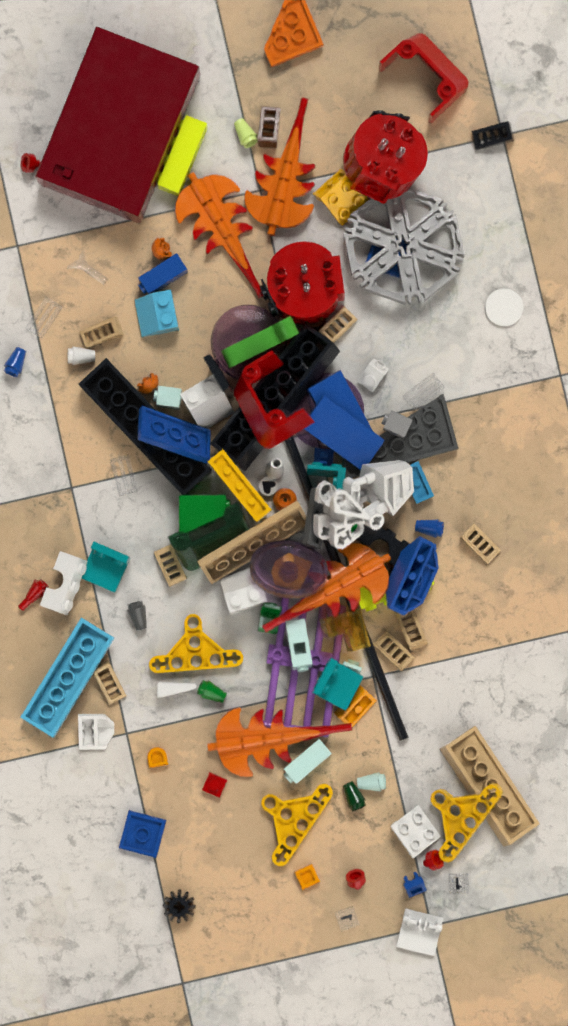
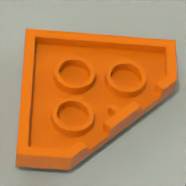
M284 0L264 47V52L271 68L324 46L305 0Z

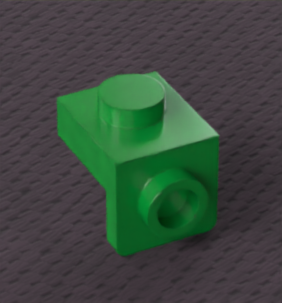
M272 602L263 604L260 609L257 631L265 632L262 626L280 616L282 607ZM278 626L265 633L277 634Z

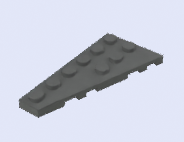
M444 394L408 416V418L412 419V423L404 439L387 431L380 435L385 441L370 463L396 460L410 463L458 450ZM342 460L343 466L346 468V477L354 478L360 476L361 471L347 460Z

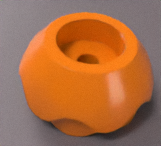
M157 238L153 242L152 252L157 259L165 261L171 257L170 245L165 242L164 238Z
M151 373L149 377H144L142 382L137 384V390L144 394L150 393L159 385L158 376Z
M288 488L279 489L273 497L274 506L279 511L297 501L295 492Z

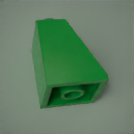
M179 495V535L186 537L227 518V513H231V501L227 500L226 495Z

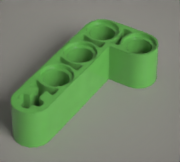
M289 316L223 349L221 353L228 367L231 368L299 334V331L292 317Z

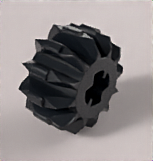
M178 889V896H176L174 891H171L170 895L173 899L165 897V900L170 904H163V908H169L164 913L165 916L171 913L170 921H173L176 916L177 923H181V917L187 922L189 919L186 913L193 916L194 912L189 909L196 908L195 904H189L194 901V897L187 899L188 891L185 892L184 896H181V889ZM177 901H180L181 905L185 906L181 911L174 907V904L177 905Z

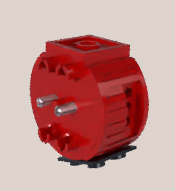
M377 110L373 111L369 118L359 126L346 145L343 154L344 171L348 180L352 182L350 189L385 204L388 199H394L403 195L411 187L426 166L428 151L422 133L418 132L408 122L409 116H404L401 113L390 114Z
M295 242L280 249L270 260L267 274L268 289L263 279H261L262 285L259 286L264 300H269L267 304L272 317L276 316L279 321V316L283 319L291 316L294 323L304 325V321L307 320L310 324L319 322L321 317L326 319L334 312L339 301H345L340 255L332 256L328 249L313 242Z

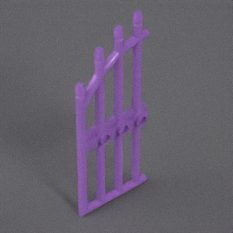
M313 566L311 567L309 574L313 573ZM307 578L303 588L310 585L311 580ZM302 592L301 600H302L303 598H305L303 592ZM282 593V611L280 615L288 610L290 596ZM327 604L319 607L314 650H310L312 668H309L311 671L303 726L291 725L299 672L292 670L289 647L283 646L285 622L278 625L275 645L269 644L267 663L272 664L264 720L267 728H271L280 665L291 667L284 726H311L315 694L311 692L317 683L318 671H323L329 658H333L339 663L346 606L340 605V612L336 618L333 617L332 611ZM307 612L299 615L298 619L305 618L306 623ZM326 614L336 629L333 653L321 651ZM328 701L325 704L322 726H330L333 704Z

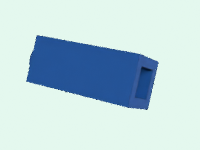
M176 253L138 277L140 281L138 286L143 294L155 293L188 273V270Z

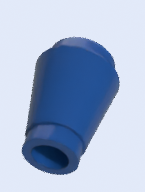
M15 348L4 364V372L6 374L18 377L22 373L26 354L24 349Z
M440 519L416 521V532L434 538L442 537L444 522H441Z

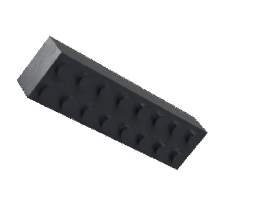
M306 323L300 329L299 334L293 338L279 356L284 365L263 377L254 387V391L266 414L278 409L286 417H289L308 393L307 389L317 382L340 353V350L331 340ZM240 406L210 443L218 452L223 449L234 464L243 471L248 469L263 450Z
M107 358L78 384L181 495L190 494L213 472L206 463L137 440L139 409L141 406L155 409Z

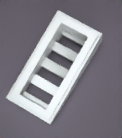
M159 682L157 698L194 690L197 688V684Z

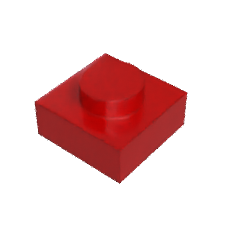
M209 772L202 790L220 798L227 779Z

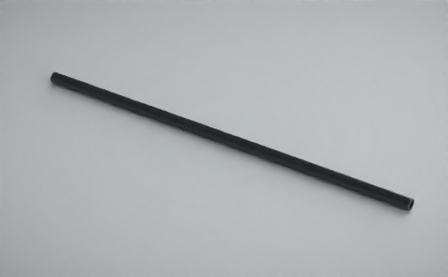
M291 436L285 440V443L309 503L310 492L313 487L294 437ZM329 539L323 540L330 561L342 564L337 549L330 544ZM345 598L399 741L409 738L360 609L357 607L355 611H352L349 601Z

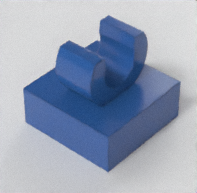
M315 448L314 462L323 463V466H331L333 464L334 451L331 449Z
M413 872L415 879L411 881L408 880L407 876H404V887L409 898L427 891L422 877H419L417 872Z

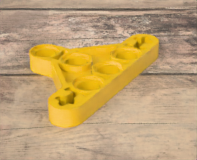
M190 614L184 622L185 634L167 655L154 656L149 661V667L154 673L237 667L242 664L244 657L239 650H224L203 632L201 618L196 614ZM191 617H195L199 621V625L196 628L188 626V620ZM194 636L200 639V645L196 648L191 647L189 644L190 638ZM234 652H236L237 656H240V660H237L236 664H233L232 660H228V665H223V653H227L226 657H231ZM213 654H218L221 657L220 664H211L210 657ZM193 656H199L202 659L199 667L192 666L191 659ZM176 657L181 658L183 662L182 666L178 669L174 668L171 664L172 660ZM165 658H169L168 665L170 670H166V666H161L160 670L152 666L156 659H159L160 662H166Z
M491 783L480 794L454 797L444 789H438L431 794V803L442 813L446 841L439 850V856L444 862H451L459 855L502 796L503 791L500 785ZM495 788L496 795L492 796L489 801L485 799L490 795V790ZM437 793L444 795V803L441 804L436 801L435 796ZM479 802L486 805L487 810L485 813L477 810ZM456 805L459 807L460 814L458 816L451 813V806ZM470 817L475 820L474 828L466 825L467 818ZM456 833L464 835L463 843H458L455 840ZM454 845L455 848L451 851V855L447 857L445 850Z
M320 784L310 796L285 801L273 794H267L263 797L261 805L265 811L273 815L278 838V846L272 854V861L275 865L284 866L288 863L331 799L333 790L328 784ZM327 787L329 796H323L321 801L325 803L321 805L313 797L316 796L318 798L321 794L319 789ZM266 798H274L276 805L273 808H267L264 804ZM316 803L319 810L316 814L308 812L307 807L309 804ZM282 809H290L292 816L289 819H283L281 817ZM300 819H304L308 823V827L305 830L297 828V822ZM290 835L295 836L297 839V843L293 847L286 844V838ZM282 844L286 849L292 850L290 854L287 851L284 854L285 861H276L277 857L275 854H281L283 848H280Z

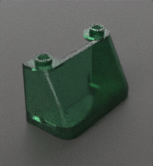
M238 502L228 506L224 511L223 516L227 525L193 542L185 532H176L168 536L173 549L185 569L193 571L200 568L198 560L251 529Z

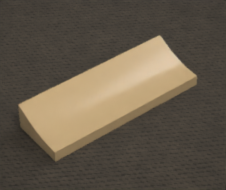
M295 501L197 562L210 583L213 584L304 529L306 515L299 502Z
M476 726L440 748V751L469 795L480 794L491 783H497L501 786L502 796L485 819L503 847L511 845L540 824ZM496 789L490 790V795L485 799L489 801L492 796L496 795ZM482 802L477 804L480 812L485 813L487 810L486 805Z

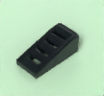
M509 121L472 131L476 150L515 141ZM503 128L506 130L507 137L503 136ZM494 130H498L500 139L496 140ZM486 132H490L492 141H488ZM479 134H483V144H481Z

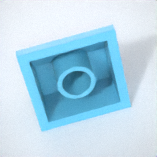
M171 289L151 293L135 300L142 338L179 330Z

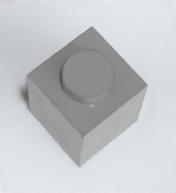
M391 410L390 414H385L381 424L384 425V431L404 439L412 419Z

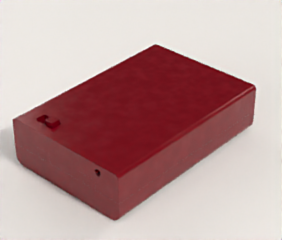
M96 27L35 175L37 182L43 187L141 224L156 187L159 174L163 170L165 159L171 150V145L177 135L180 122L183 120L200 78L199 66Z

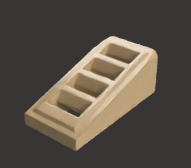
M344 306L318 332L335 343L358 319ZM341 315L349 321L348 324L340 317ZM336 320L344 327L343 329L335 322ZM330 326H332L338 333L336 334V333L330 328Z
M117 317L109 318L79 331L86 349L124 335ZM110 324H112L115 333L112 332ZM105 326L108 336H105L102 327ZM96 329L98 330L99 335L101 337V339L99 340L95 332ZM88 332H91L92 338L94 340V342L92 343L88 336Z
M475 524L460 537L487 564L501 551ZM475 531L477 535L470 541L468 537ZM479 537H482L483 539L481 540V542L477 546H475L473 543ZM487 542L488 545L481 552L479 548ZM492 547L494 550L486 557L484 554Z
M171 544L154 552L169 587L187 580ZM168 551L171 552V555L161 559L160 555ZM174 559V562L164 566L163 562ZM177 565V569L167 573L166 569ZM177 572H180L181 575L173 579H170L169 576Z
M414 610L406 615L395 613L410 651L428 644ZM412 614L413 616L405 621L401 620V618ZM412 622L416 623L415 625L410 626L408 628L404 627L405 625H408ZM418 629L419 632L408 636L407 633ZM418 637L422 638L411 643V640L416 639Z
M387 631L373 644L400 671L415 658ZM389 638L390 641L382 648L380 645ZM394 643L396 646L388 654L386 650ZM398 649H400L401 652H400V653L398 654V656L394 659V658L392 657V655H393ZM406 654L407 657L399 664L397 661Z
M107 660L99 664L93 674L109 705L127 695L109 661ZM107 668L109 669V671H107V672H105V673H103V674H101V675H98L99 672H101V671H103V670H105V669H107ZM112 675L113 678L102 683L101 680ZM114 682L116 683L115 686H113V687H111V688H109V689H107V690L105 689L106 686H108V685H110V684H112V683H114ZM119 689V691H120L119 693H117V694H115V695H113V696H111V697L109 696L110 693H112V692H114L115 690Z

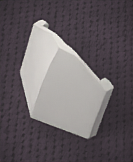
M78 714L79 750L106 749L114 735V722L105 714Z

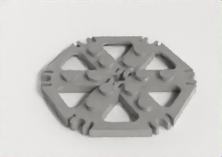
M409 188L403 195L394 199H388L385 204L371 198L350 215L347 223L352 224L353 227L344 228L345 247L351 276L356 273L353 278L354 281L357 278L364 280L360 284L361 288L365 287L364 291L406 305L405 297H407V303L411 305L412 297H416L418 303H421L423 295L425 302L458 275L457 272L460 271V267H457L455 262L463 263L465 255L457 216L452 217L453 210L449 213L444 212L448 205L443 203L444 200ZM409 199L426 204L431 209L411 227L406 207V201ZM378 204L385 205L390 229L364 220V215ZM442 227H448L451 231L454 248L450 251L425 241ZM402 237L405 244H409L406 247V251H404L402 246H399L401 245ZM359 240L380 247L382 250L365 264L360 265L356 261L353 244ZM417 261L441 269L444 276L431 287L424 288ZM397 264L402 285L401 292L394 293L378 287L376 284L377 279Z

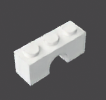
M60 551L53 569L62 573L63 584L58 589L46 587L40 606L68 615L73 607L75 594L80 588L82 575L86 572L88 561Z

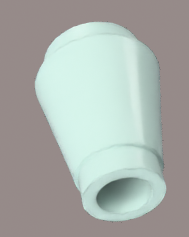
M378 772L358 777V789L381 792V790L386 789L385 774Z

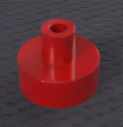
M24 153L22 155L21 169L23 172L32 173L36 167L39 168L40 160H36L34 154Z
M432 850L426 853L423 864L425 867L435 871L443 867L444 861L440 858L438 850Z
M361 869L349 871L346 874L347 885L356 890L361 889L366 882L364 871Z

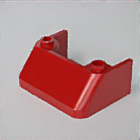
M418 33L401 41L380 61L379 71L382 72L398 56L403 59H411L417 55L442 81L437 87V95L443 101L430 113L428 122L431 124L466 92L469 82L466 76L425 34Z
M272 350L243 369L234 389L235 399L257 441L265 449L275 447L314 423L313 418L304 408L289 417H286L278 409L266 414L251 385L284 365Z

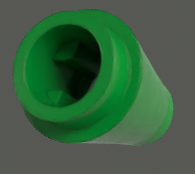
M202 680L197 690L200 698L223 703L227 695L226 692L209 680Z

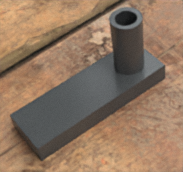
M311 488L304 532L293 534L290 537V542L292 544H303L313 549H321L322 539L315 536L313 532V515L323 513V504L314 501L316 488ZM321 490V494H322V495H324V494L327 493V492Z

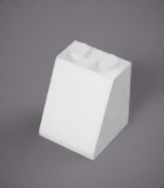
M214 375L209 376L180 394L196 424L208 429L234 414L225 393L222 391Z
M256 566L229 574L220 579L230 614L268 603Z

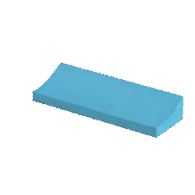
M81 618L20 718L54 738L115 638Z

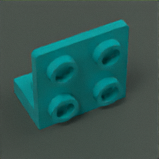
M312 462L311 465H307V474L311 476L332 477L333 486L336 489L343 490L346 468H342L340 464L323 466V463Z
M93 541L92 551L86 564L87 569L85 574L82 575V579L109 591L116 592L131 558Z
M329 658L311 693L343 710H347L363 676L338 663L335 659Z

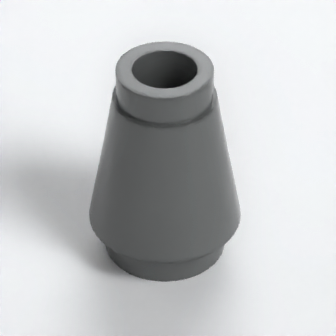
M137 601L128 604L127 612L135 629L142 630L147 628L146 607L143 605V602Z

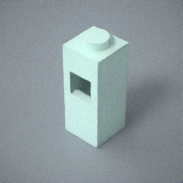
M305 618L286 621L285 627L292 670L306 672L309 668H312V659Z
M318 739L284 768L286 772L283 775L290 783L294 781L297 784L332 753Z

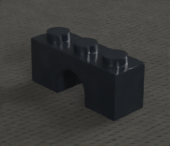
M364 525L362 535L356 539L368 547L375 540L385 541L389 546L388 554L391 557L388 563L392 566H395L401 551L410 544L404 539L402 542L395 538L397 534L388 528L386 531L383 528L373 530Z

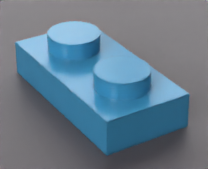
M419 461L410 464L414 484L412 496L415 503L418 504L434 497Z

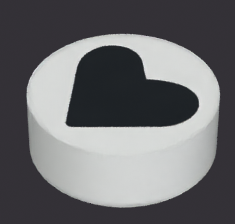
M264 477L259 483V490L265 496H272L278 490V483L275 479Z

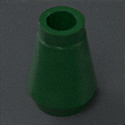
M353 781L343 785L348 808H351L352 812L366 806V799Z

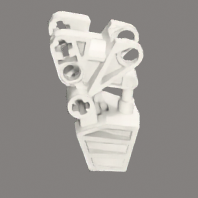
M400 460L362 464L359 478H345L343 490L336 489L328 481L320 482L316 487L314 501L323 504V513L313 515L314 535L322 540L329 539L333 547L343 549L362 535L364 525L373 530L380 529L384 523V516L382 514L387 512L394 516L414 493L412 467L407 462ZM327 485L328 491L326 494L322 495L321 489L323 488V486ZM367 501V502L371 503V504L368 505L367 507L363 508V507H364V506H363V503H364V502ZM357 524L356 531L351 533V527Z

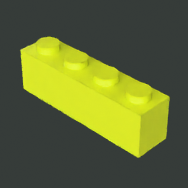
M188 115L185 116L184 120H181L178 128L179 133L172 142L170 155L168 154L165 159L163 172L159 174L157 180L158 189L179 196L208 129L207 123Z

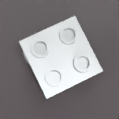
M419 805L390 826L412 858L416 857L441 837Z
M405 908L396 947L435 956L439 935L443 926V918Z

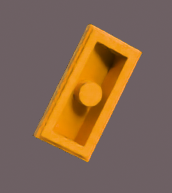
M359 685L347 710L338 707L334 714L345 724L352 723L353 728L377 700Z

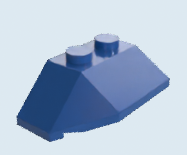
M419 536L401 551L389 577V587L386 592L387 608L401 615H406L423 604L439 569L436 544Z

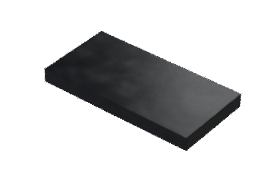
M209 354L203 357L222 391L229 399L232 398L234 391L217 362Z

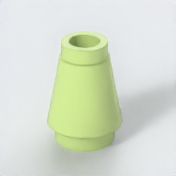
M243 118L234 123L241 145L249 148L258 142L257 134Z

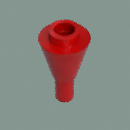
M35 579L26 594V598L18 607L24 611L31 603L41 598L46 587L48 588L49 586L40 579L38 581Z

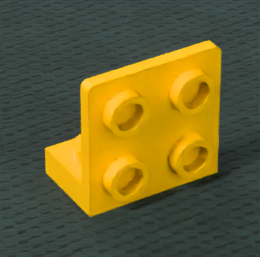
M342 169L337 171L313 193L317 200L324 203L341 226L348 221V218L354 211L369 200L367 196L350 189L352 182L348 180L345 171Z

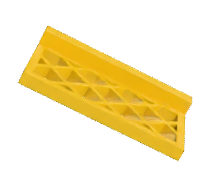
M222 449L208 463L256 522L260 519L262 521L265 520L267 514L272 509Z

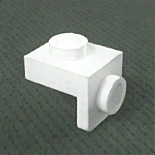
M373 359L357 382L371 392H374L389 369L382 361Z

